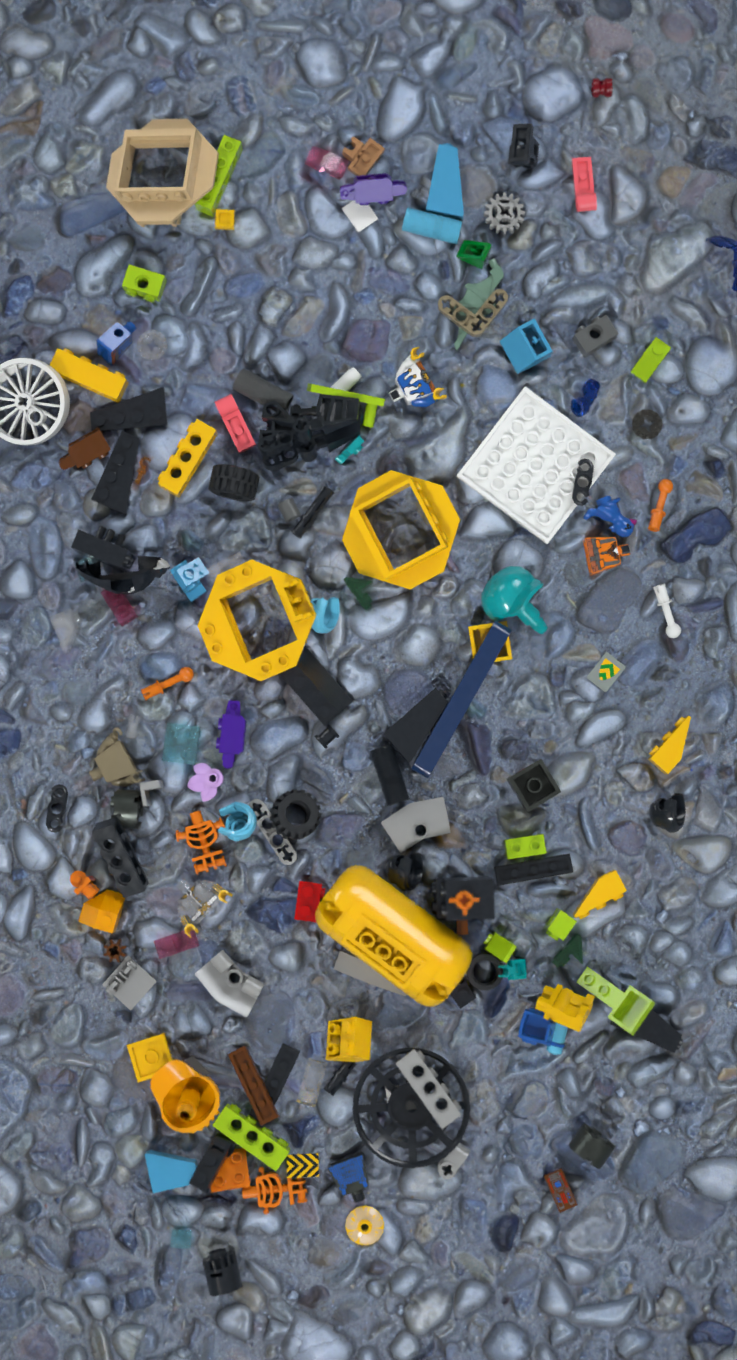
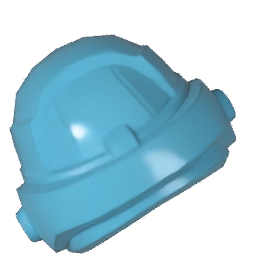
M324 597L321 599H311L317 614L312 626L313 630L322 634L332 631L339 619V599L336 597H331L328 601Z
M233 802L219 809L221 816L231 814L226 819L225 828H219V833L228 836L229 839L235 842L245 840L251 836L255 830L257 818L254 810L249 805Z

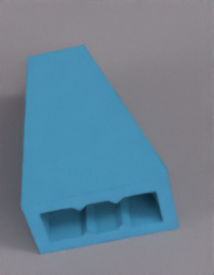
M449 143L439 144L426 212L437 214L439 217L446 216L463 221L464 210L458 149Z

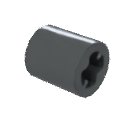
M293 498L286 499L277 505L286 523L301 516Z

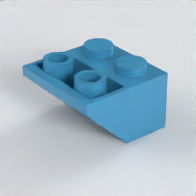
M535 318L517 327L500 340V344L517 375L550 358L553 352Z

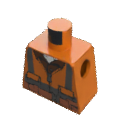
M590 537L583 540L590 576L619 566L621 564L620 557L630 555L628 544L618 546L616 537Z

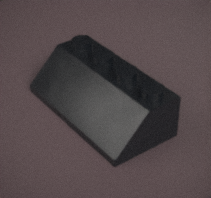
M304 646L297 666L280 673V676L324 726L353 702L306 646Z

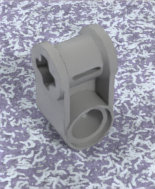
M459 1143L449 1155L440 1160L437 1166L440 1176L444 1179L453 1178L468 1157L470 1149ZM448 1165H450L451 1171H450V1172L446 1171V1172L444 1173V1170H443L442 1167H443V1166L447 1167Z

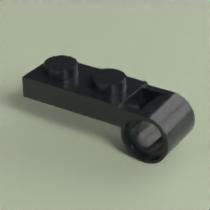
M218 1132L207 1148L189 1184L208 1193L225 1159L233 1153L236 1142Z

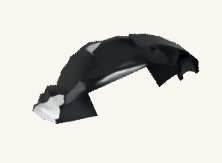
M138 556V571L101 575L100 561L92 564L85 561L82 565L76 562L77 572L84 579L116 594H134L142 591L152 583L155 577L160 578L170 568L168 562L161 557Z

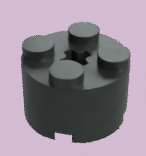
M117 790L114 792V796H111L110 805L111 808H114V815H111V818L117 817L123 829H140L142 822H138V818L143 816V802L140 790Z
M585 1123L568 1144L578 1156L591 1162L590 1164L597 1169H601L616 1147L610 1140H605L601 1137L602 1133L597 1129L591 1128Z

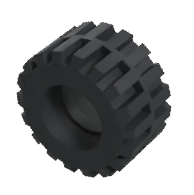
M227 464L214 465L208 490L215 495L232 500L253 501L256 497L260 476L251 470Z
M294 789L290 792H285L273 803V807L270 810V813H272L270 821H273L272 827L277 829L276 833L283 835L282 838L300 840L316 830L320 823L321 813H319L321 807L320 805L317 806V799H313L311 793L306 794L304 793L305 790L297 791V789ZM289 805H298L303 809L305 822L302 825L296 826L287 820L286 808Z

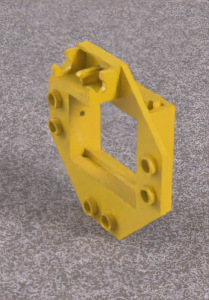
M390 470L357 489L342 541L359 574L411 590L445 571L461 519L442 485ZM411 486L441 545L394 569L364 511Z
M251 559L217 575L197 626L213 662L259 681H264L297 666L317 614L302 579ZM273 580L297 640L252 660L227 599Z

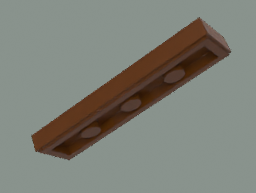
M245 1045L229 1053L230 1061L260 1125L262 1126L280 1117L247 1046Z

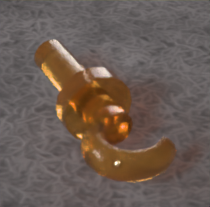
M143 457L139 462L141 468L137 470L139 473L135 481L137 485L140 484L142 476L147 473L145 470L146 466L142 462L144 460L151 462L148 457Z

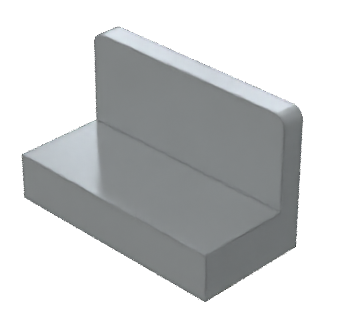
M162 780L139 783L143 807L152 806L149 791L163 789L164 783Z

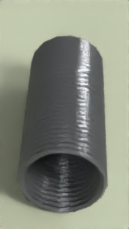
M245 368L239 372L233 384V390L241 393V395H245L256 403L264 405L275 400L285 411L288 410L293 399V394L290 392H286ZM270 407V408H268V409H270L271 411H272V410H273L274 412L277 411V408H276V407Z

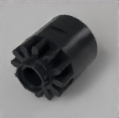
M219 1248L210 1251L209 1256L203 1258L202 1263L211 1296L228 1294L243 1286L235 1251H226V1248Z

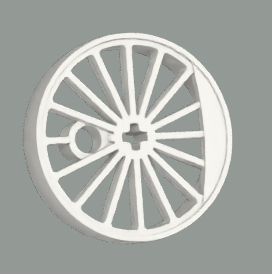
M15 358L0 364V388L15 397V399L0 397V400L15 402L14 404L0 407V411L16 407L0 421V437L17 445H36L51 439L65 424L70 408L69 392L61 375L47 363L33 358ZM28 365L25 389L20 370ZM33 365H36L41 370L31 388ZM46 371L52 379L35 392ZM15 373L18 378L20 389L11 378V376ZM6 380H8V382L11 384V386L15 389V391L18 394L4 387L2 384ZM55 382L58 388L57 392L36 397ZM58 394L60 396V405L37 402V400ZM23 398L28 399L26 401L27 405H23V403L25 402ZM37 405L60 408L58 416L55 417ZM18 412L8 433L5 432L1 425ZM35 412L40 413L41 418L39 422L34 421L33 414ZM23 415L21 438L18 439L13 437L12 434ZM47 416L55 420L51 428L45 423ZM27 421L31 424L34 439L31 440L25 439ZM42 425L47 432L39 436L36 426Z

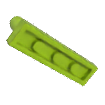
M310 383L307 385V391L358 398L360 402L366 403L362 426L373 428L377 407H384L385 399Z

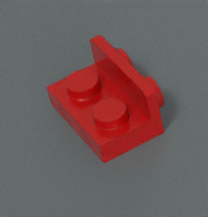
M299 881L295 920L317 923L315 919L316 909L320 899L324 898L326 889L322 888V883Z

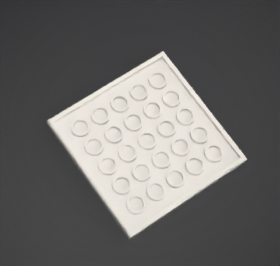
M525 386L456 477L545 544H548L577 506L572 499L577 468L581 467L583 471L589 469L588 464L584 463L579 466L578 462L584 458L592 461L594 471L591 488L616 454ZM580 477L577 481L580 487L588 485V480L585 477ZM582 493L577 495L579 501L584 497Z

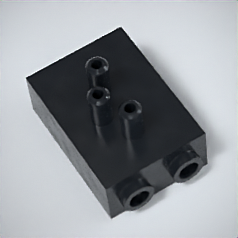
M99 526L96 536L78 529L71 545L73 550L123 572L131 569L134 563L133 554L128 549L122 547L126 539L125 535L119 534L115 544L111 542L115 531L112 529H108L104 540L103 537L107 529L103 526Z

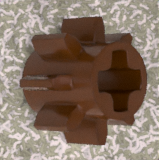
M111 939L110 946L104 945L107 953L103 956L108 955L110 957L109 962L116 959L119 963L121 962L120 956H127L124 953L127 945L122 946L121 939L117 943H114V940ZM117 946V947H118L117 950H118L120 953H117L116 955H113V952H114V951L111 950V948H114V947Z

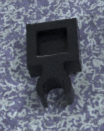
M465 981L458 984L450 993L460 1009L476 998Z

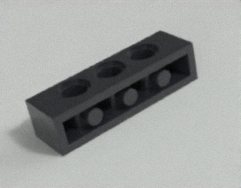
M111 818L96 823L92 830V837L98 843L100 854L108 864L109 873L113 875L118 891L122 893L124 898L145 892L149 881L118 818Z

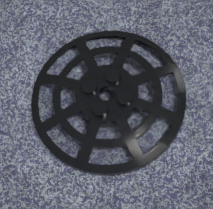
M408 1047L387 1052L367 1067L356 1086L352 1110L357 1132L363 1143L374 1155L391 1165L402 1168H419L437 1163L456 1148L467 1129L470 1117V1101L465 1082L449 1061L432 1051ZM415 1049L416 1052L420 1050L423 1055L429 1056L444 1065L437 1072L438 1077H436V1080L439 1084L444 1083L442 1078L449 1071L454 1075L463 1095V1101L457 1102L464 1109L461 1127L453 1141L444 1133L447 1126L442 1129L431 1121L432 1114L407 1079L405 1084L398 1087L389 1081L392 1076L401 1073L400 1069L397 1067L383 1075L376 1068L380 1063L396 1055H406ZM418 1065L412 1070L413 1075L414 1071L424 1073L423 1067ZM371 1074L379 1081L373 1090L371 1103L359 1105L361 1089L366 1078ZM428 1082L424 1086V1090L430 1093L435 1084ZM384 1086L392 1094L389 1097L388 1103L376 1104L380 1089ZM446 1100L444 1102H436L438 1109H444L447 1106ZM409 1101H413L417 1105V1109L412 1113L408 1112L405 1108L406 1103ZM388 1111L392 1122L384 1130L379 1122L377 1112ZM371 1112L373 1123L380 1133V1136L373 1144L362 1128L359 1113ZM426 1126L433 1133L426 1140L416 1142V1130ZM399 1127L408 1131V1142L399 1141L390 1135ZM438 1138L447 1146L437 1155L417 1161V1148L428 1146ZM387 1140L397 1147L409 1149V1161L392 1158L381 1152L379 1148Z

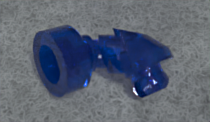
M588 379L581 389L583 397L579 396L571 401L570 407L575 416L582 417L587 414L590 406L594 403V399L597 398L600 383L595 379Z

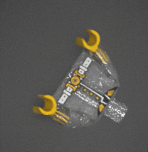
M183 878L176 887L183 893L177 900L179 902L177 909L185 934L192 938L190 935L192 930L196 933L199 932L195 926L221 901L227 904L228 902L225 900L226 895L232 897L233 894L225 890L217 882L202 880L196 881L191 886Z

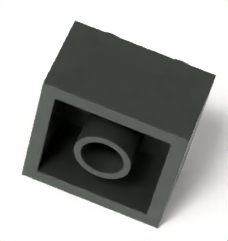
M542 759L537 760L507 778L526 812L531 811L561 793Z

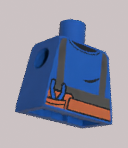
M128 321L124 326L116 322L96 340L98 355L113 366L131 346L132 333L137 329L131 321Z

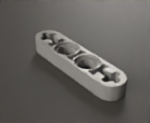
M252 800L249 803L251 808L254 807L253 803L256 802V804L262 805L260 808L262 813L265 811L268 813V815L262 816L259 821L257 819L256 824L280 861L286 865L293 864L297 859V853L288 838H283V843L279 846L273 843L272 838L277 834V829H273V827L264 829L262 826V821L265 818L270 819L272 814L262 800ZM254 811L255 814H256V817H257V816H260L257 811ZM287 843L289 847L285 849L288 853L292 852L294 854L292 861L284 860L285 853L283 850L279 853L277 849L282 848Z

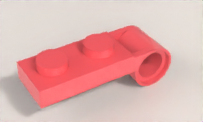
M591 157L572 158L576 211H596L597 198L596 193H594Z
M232 394L215 401L214 403L239 454L256 446Z

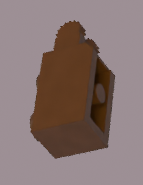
M98 427L69 443L68 453L58 460L59 467L63 470H68V468L75 465L77 468L81 466L86 468L93 463L92 460L96 458L102 459L109 455L108 451L111 448L100 428Z

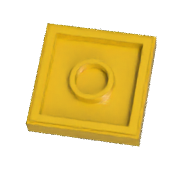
M165 1033L127 1044L138 1083L151 1079L158 1069L173 1060Z

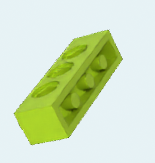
M226 135L223 136L217 149L219 156L214 188L195 203L197 211L214 217L243 151L241 141Z
M227 1103L212 1126L270 1168L277 1171L290 1152L289 1143L282 1138H275L272 1135L273 1132L267 1127L263 1126L261 1128L256 1124L257 1120L252 1116L247 1115L246 1117L240 1113L241 1109L235 1104L229 1105ZM235 1119L240 1120L242 1127L236 1129L232 1126L231 1122ZM255 1131L258 1138L251 1140L248 1138L247 1133ZM270 1142L273 1144L274 1149L266 1151L263 1144Z

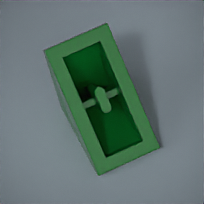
M464 240L456 257L482 270L492 245L486 242Z

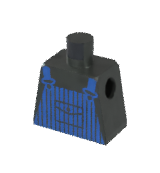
M362 1151L328 1164L327 1169L343 1196L351 1193L355 1203L366 1199L362 1189L369 1186Z

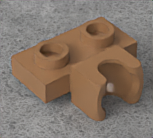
M352 137L351 145L355 149L343 148L342 155L351 162L348 170L356 176L368 175L385 152V148L371 138L364 145L356 137Z

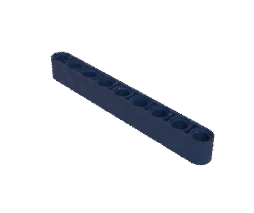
M496 620L494 621L415 761L412 770L429 778L512 629Z

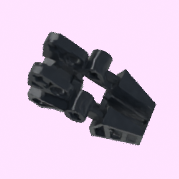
M320 394L317 406L301 408L300 405L295 404L291 407L290 415L275 400L264 404L262 420L267 423V429L260 430L258 447L263 455V464L266 470L276 471L294 464L298 460L299 453L303 461L312 462L317 458L316 449L327 447L330 453L361 435L360 400L358 398ZM270 407L277 408L274 414L267 413V410ZM312 415V417L317 416V418L308 421L303 416ZM316 430H320V431H321V433L316 434V435H313V434H314L313 431H316ZM288 451L295 453L291 458H286L284 455ZM273 459L275 463L271 464L269 460Z

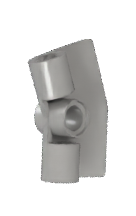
M443 797L410 803L381 822L401 854L424 838L451 833ZM418 825H423L426 828V833L423 836H418L415 833V828Z
M224 950L219 952L195 973V976L217 1002L245 1017L249 1015L264 987L263 982L240 970ZM231 973L239 974L240 980L238 983L231 981Z

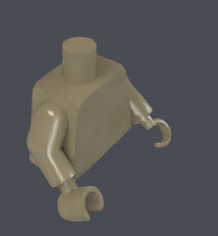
M115 727L113 733L102 742L97 751L95 762L98 767L89 771L91 778L95 782L104 777L107 783L123 787L145 781V778L140 779L139 773L143 771L137 770L123 742L118 740L117 731L122 736V730Z

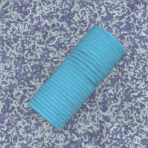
M408 207L402 231L456 245L462 221L446 216L439 217L437 214Z

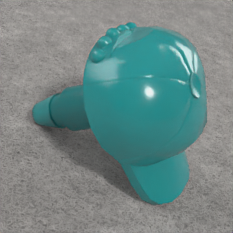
M507 566L489 579L481 594V605L485 614L492 621L496 620L498 622L506 617L518 616L525 625H530L531 629L539 634L545 633L548 629L545 621L540 617V612L529 601L543 587L544 584L520 566Z

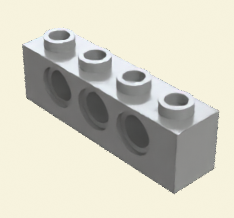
M413 1049L395 1064L443 1129L461 1116L459 1110L462 1108L456 1099L451 1101L447 1095L450 1091L445 1084H439L436 1080L438 1074L433 1067L428 1068L424 1061L427 1059L420 1050L416 1052ZM417 1065L422 1066L424 1069V1073L420 1077H416L412 1073L413 1068ZM427 1082L435 1084V1090L432 1093H427L424 1090V1085ZM440 1098H444L447 1101V1106L444 1109L436 1107V1101Z

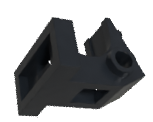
M513 124L508 164L520 165L526 169L536 167L539 143L533 137L534 126L532 124ZM518 141L524 143V144H522V145H517V144H518Z

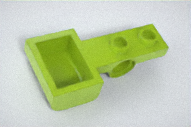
M588 966L577 980L579 985L613 1009L608 1018L631 1035L635 1034L656 1004L631 985H629L625 993Z

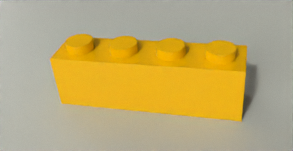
M57 348L50 363V366L63 379L117 403L121 401L129 384L124 374L117 371L112 373L108 371V367L102 364L96 366L91 363L90 359L84 356L76 357L74 352L66 348L63 350Z

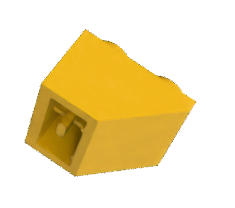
M359 1017L328 1021L326 1060L345 1062L370 1060L372 1021Z

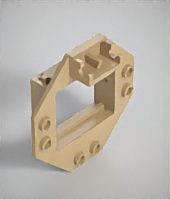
M152 119L142 129L125 130L122 145L111 156L106 188L141 227H145V225H172L177 227V225L181 224L182 214L214 188L219 153L188 119ZM189 148L183 187H129L135 149Z

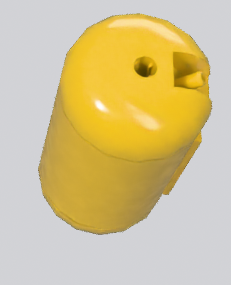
M354 865L343 871L316 909L315 919L317 925L325 934L329 935V937L423 1006L434 1007L440 1005L459 984L471 964L472 951L470 945L463 938L363 865Z

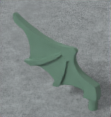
M495 258L488 261L492 268L489 277L479 283L466 284V293L462 300L459 301L461 305L474 315L504 278L503 270ZM488 308L484 309L482 312L484 317L493 313V311ZM464 312L456 314V319L459 321H464L467 318ZM460 327L457 340L454 343L456 351L468 335Z

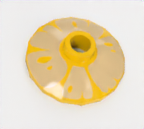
M363 1205L356 1207L349 1213L346 1218L345 1228L347 1235L353 1242L366 1246L379 1240L383 1234L384 1221L378 1210L371 1206ZM367 1224L368 1229L362 1230L361 1225Z

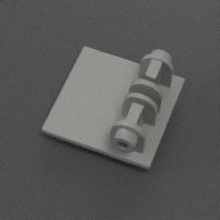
M128 955L102 985L109 994H113L129 1010H132L157 981Z

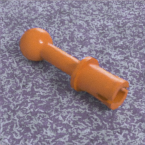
M663 479L658 484L660 494L656 509L651 510L652 516L648 526L650 531H660L662 519L666 516L663 508L667 494L673 490V483L669 479Z
M183 667L180 669L179 674L161 683L156 680V683L140 689L145 700L160 693L164 694V689L180 681H191L194 677V672L189 667Z

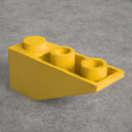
M681 716L674 724L676 728L672 732L668 731L662 737L663 743L659 747L656 745L649 752L651 756L648 760L665 775L669 774L681 760L691 720L690 716L685 718Z
M613 869L594 881L572 914L574 918L579 917V919L590 915V910L594 908L599 910L607 906V901L611 899L616 901L624 896L623 893L627 890L617 871Z

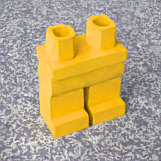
M557 984L555 989L545 985L542 995L537 1000L535 1009L545 1012L544 1019H551L556 1023L580 1032L591 1012L595 996L587 994L586 997L578 995L568 988H563V985Z

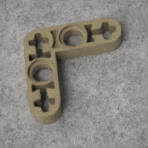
M503 289L493 291L475 315L455 299L445 295L438 301V310L470 336L480 337L504 308L508 301V295ZM500 295H502V296H503V298H502L503 302H502V301H499V302L496 304V308H495V307L493 306L494 302L496 301V297H495V296H498V297H499ZM442 302H450L449 306L454 310L453 315L450 314L452 311L450 308H442ZM484 309H491L493 311L492 317H484L482 314ZM464 312L467 318L464 321H459L456 319V314ZM481 319L483 322L480 324V331H472V325L476 326Z

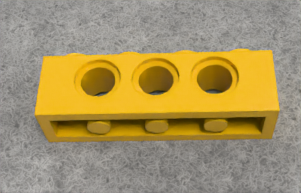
M199 419L190 423L187 429V436L179 441L177 445L178 451L175 455H171L167 462L169 466L166 471L163 470L157 479L159 481L158 485L178 498L181 497L218 435L216 429ZM198 437L201 439L200 444L192 445L191 441ZM184 454H191V459L184 462L182 461V456ZM181 470L182 474L178 478H173V471Z

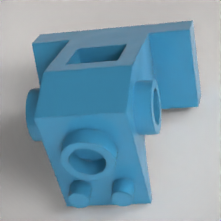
M199 557L189 563L184 560L170 570L191 602L207 592L200 579L208 575L209 572Z

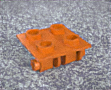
M244 1148L234 1149L231 1156L225 1159L211 1185V1193L250 1186L251 1179L248 1172L246 1150Z

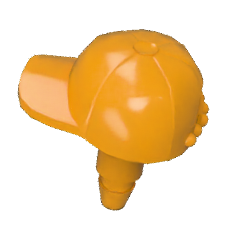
M179 1059L171 1060L153 1074L150 1081L151 1090L160 1106L162 1119L174 1131L193 1134L198 1130L202 1131L203 1127H208L210 1120H214L215 1115L219 1114L218 1108L221 1100L220 1090L216 1083L210 1077L199 1074L184 1061Z

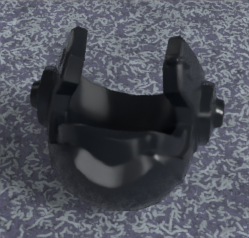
M675 793L668 800L659 798L651 803L649 816L656 827L665 829L669 833L678 832L683 827L686 815L683 794Z
M412 853L410 855L411 859L404 855H397L389 859L386 866V874L389 881L398 886L402 891L415 889L423 875L421 853Z

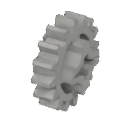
M506 192L503 193L502 197L496 194V200L490 198V204L485 206L487 211H484V217H488L485 223H491L489 229L496 228V234L500 230L503 232V235L508 230L512 234L513 228L518 230L520 228L519 223L523 224L524 219L522 217L525 216V211L522 209L524 204H518L520 199L516 198L514 200L513 194L509 197L506 196ZM492 210L496 213L495 218L492 216ZM514 210H516V212H517V217H516V218H515V215L513 214Z

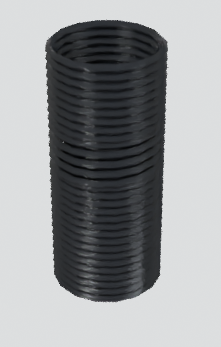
M392 744L370 751L387 806L410 799Z

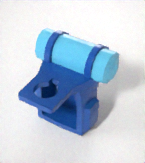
M535 1008L525 1009L518 1037L522 1038L523 1042L531 1045L540 1043L547 1046L546 1050L553 1055L562 1054L568 1027L551 1019H544L545 1012Z

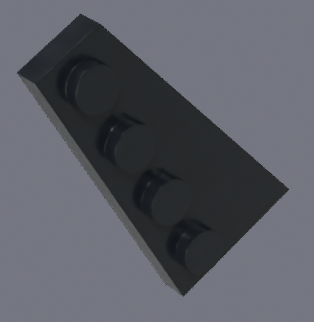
M164 387L91 412V431L98 427L101 432L167 426Z
M124 431L121 432L91 498L92 501L126 516L140 438Z

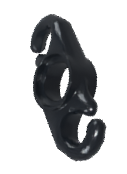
M585 458L581 459L578 465L581 466L586 463L589 465V469L583 471L581 467L577 468L572 492L573 502L579 506L588 503L587 499L579 501L577 495L582 493L585 497L589 496L588 491L592 484L594 471L592 461ZM580 477H585L588 480L586 487L578 485L577 481Z
M60 784L55 785L52 791L55 792L61 789L63 795L57 797L55 793H52L51 802L47 808L46 826L50 832L54 833L59 832L62 826L59 825L53 828L51 822L57 820L59 824L63 823V815L66 812L68 798L66 787ZM55 803H59L62 806V811L59 814H55L52 811V806Z

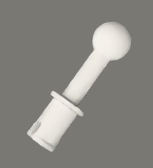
M666 585L654 586L653 589L658 600L657 606H662L668 625L666 627V634L670 638H677L681 634V628L674 621L669 606L672 599H669Z

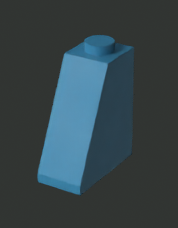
M148 1150L145 1153L153 1193L190 1185L189 1181L198 1167L196 1159L154 1150Z

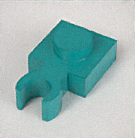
M360 436L355 437L335 460L342 464L353 453L356 455L363 448L361 444L364 440Z
M525 959L508 960L507 965H498V968H503V974L498 975L500 978L508 977V980L527 978Z

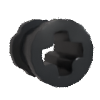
M328 724L321 734L314 737L327 749V745L340 736Z

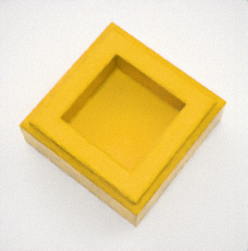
M216 209L215 229L234 230L235 210Z

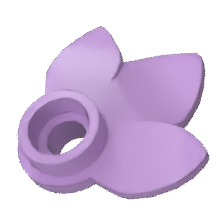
M205 763L196 764L193 766L196 775L190 778L187 786L192 791H201L202 801H209L217 795L218 787L224 780L223 773L219 769H211ZM212 775L216 777L215 782L211 780Z

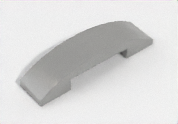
M343 951L339 952L334 966L335 970L403 996L407 995L356 956Z

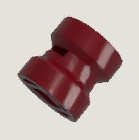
M593 78L591 87L592 98H598L600 95L612 97V78H605L604 80Z

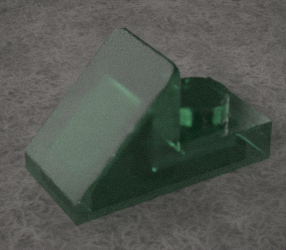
M351 577L344 578V583L365 612L372 608L370 603L373 601L367 592L363 594L362 591L371 586L373 581Z
M578 933L551 960L557 968L560 965L563 967L569 962L570 954L583 964L582 937Z

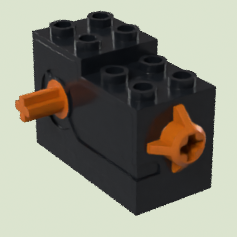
M489 876L435 878V882H431L432 895H435L436 899L435 902H432V913L436 914L437 919L456 920L457 935H468V920L495 919L493 878Z

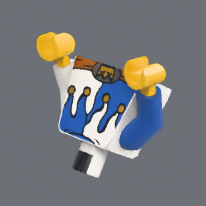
M415 347L411 350V355L402 362L396 373L395 384L398 388L389 392L393 402L404 398L407 405L428 407L437 402L438 399L444 400L447 398V395L440 396V392L444 388H435L420 360L417 361V359L424 357V352L419 354V356L416 353L420 347Z

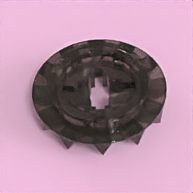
M644 409L634 416L632 430L636 436L643 440L653 439L661 432L662 419L657 412ZM644 420H647L648 423H653L649 427V432L646 427H640L644 424Z

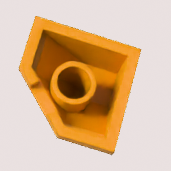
M112 890L102 892L83 904L78 922L98 930L115 933L126 897L124 898L122 893Z

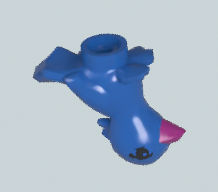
M606 496L596 500L598 507L589 508L583 517L587 520L597 516L611 522L612 526L609 529H612V533L621 537L630 536L637 523V519H629L621 514L616 504L620 501V497L612 500L611 496Z

